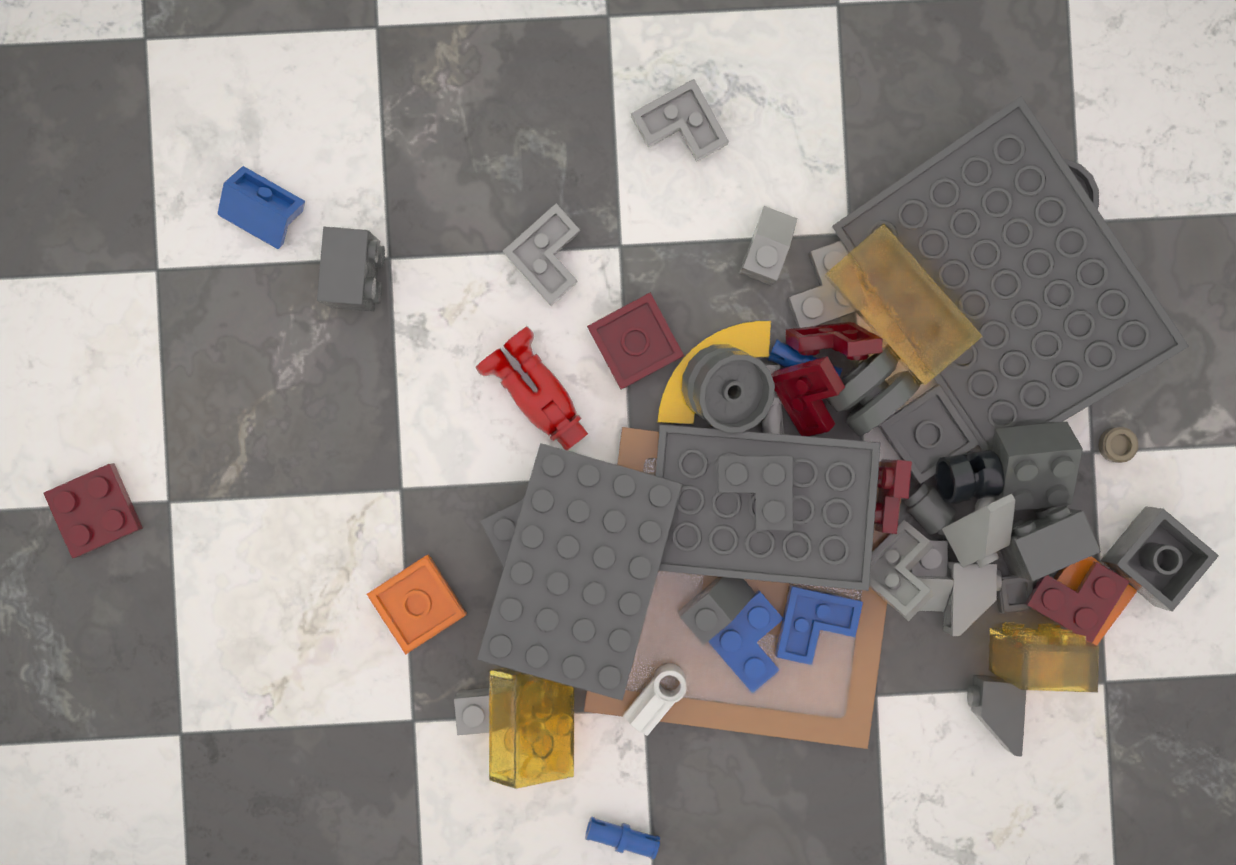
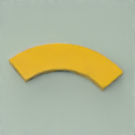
M755 321L734 325L714 333L695 346L682 359L668 380L661 398L657 422L694 423L695 413L686 405L682 394V375L688 362L700 350L714 344H729L755 358L769 357L771 321Z

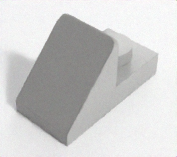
M928 539L931 541L933 548L910 572L934 593V596L919 611L944 612L954 584V579L947 577L948 541Z

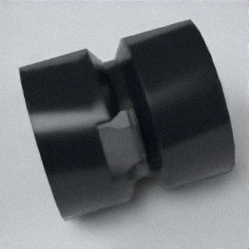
M992 450L968 453L966 457L962 454L939 458L936 464L937 487L941 497L947 504L969 501L972 497L981 499L999 496L1003 490L1004 474L998 456Z

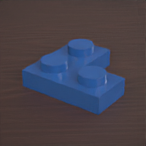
M790 585L775 656L812 665L820 630L856 637L863 602L857 599Z
M759 590L735 619L708 641L752 694L779 671V668L757 642L783 620V617Z

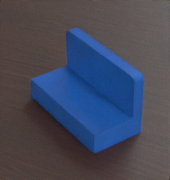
M242 166L223 183L218 215L279 249L284 244L288 226L303 212L305 200Z

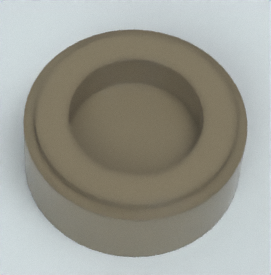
M1124 427L1109 428L1103 432L1099 439V451L1110 462H1127L1138 451V439L1130 429Z

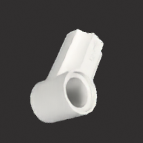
M671 663L661 665L656 670L652 680L624 712L623 717L640 733L648 736L673 704L683 698L686 692V677L681 667ZM668 675L675 676L680 681V684L675 690H665L660 685L661 679Z

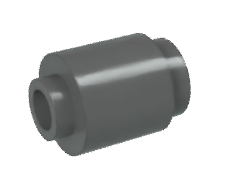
M925 482L916 485L909 491V499L903 498L902 500L907 505L906 511L929 535L936 532L942 535L944 534L942 528L956 522L953 518L956 510L943 500L940 493L933 486L928 487Z

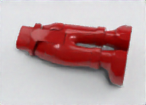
M526 326L503 346L519 362L520 368L534 383L537 392L533 391L524 381L518 370L513 368L501 348L487 356L475 368L482 376L494 375L502 380L500 382L501 385L508 390L512 399L528 420L539 430L549 435L552 441L556 439L564 450H569L588 433L580 424L579 420L582 418L576 415L577 412L573 401L557 377L541 362L540 357L537 354L533 355L531 344L534 340V333Z

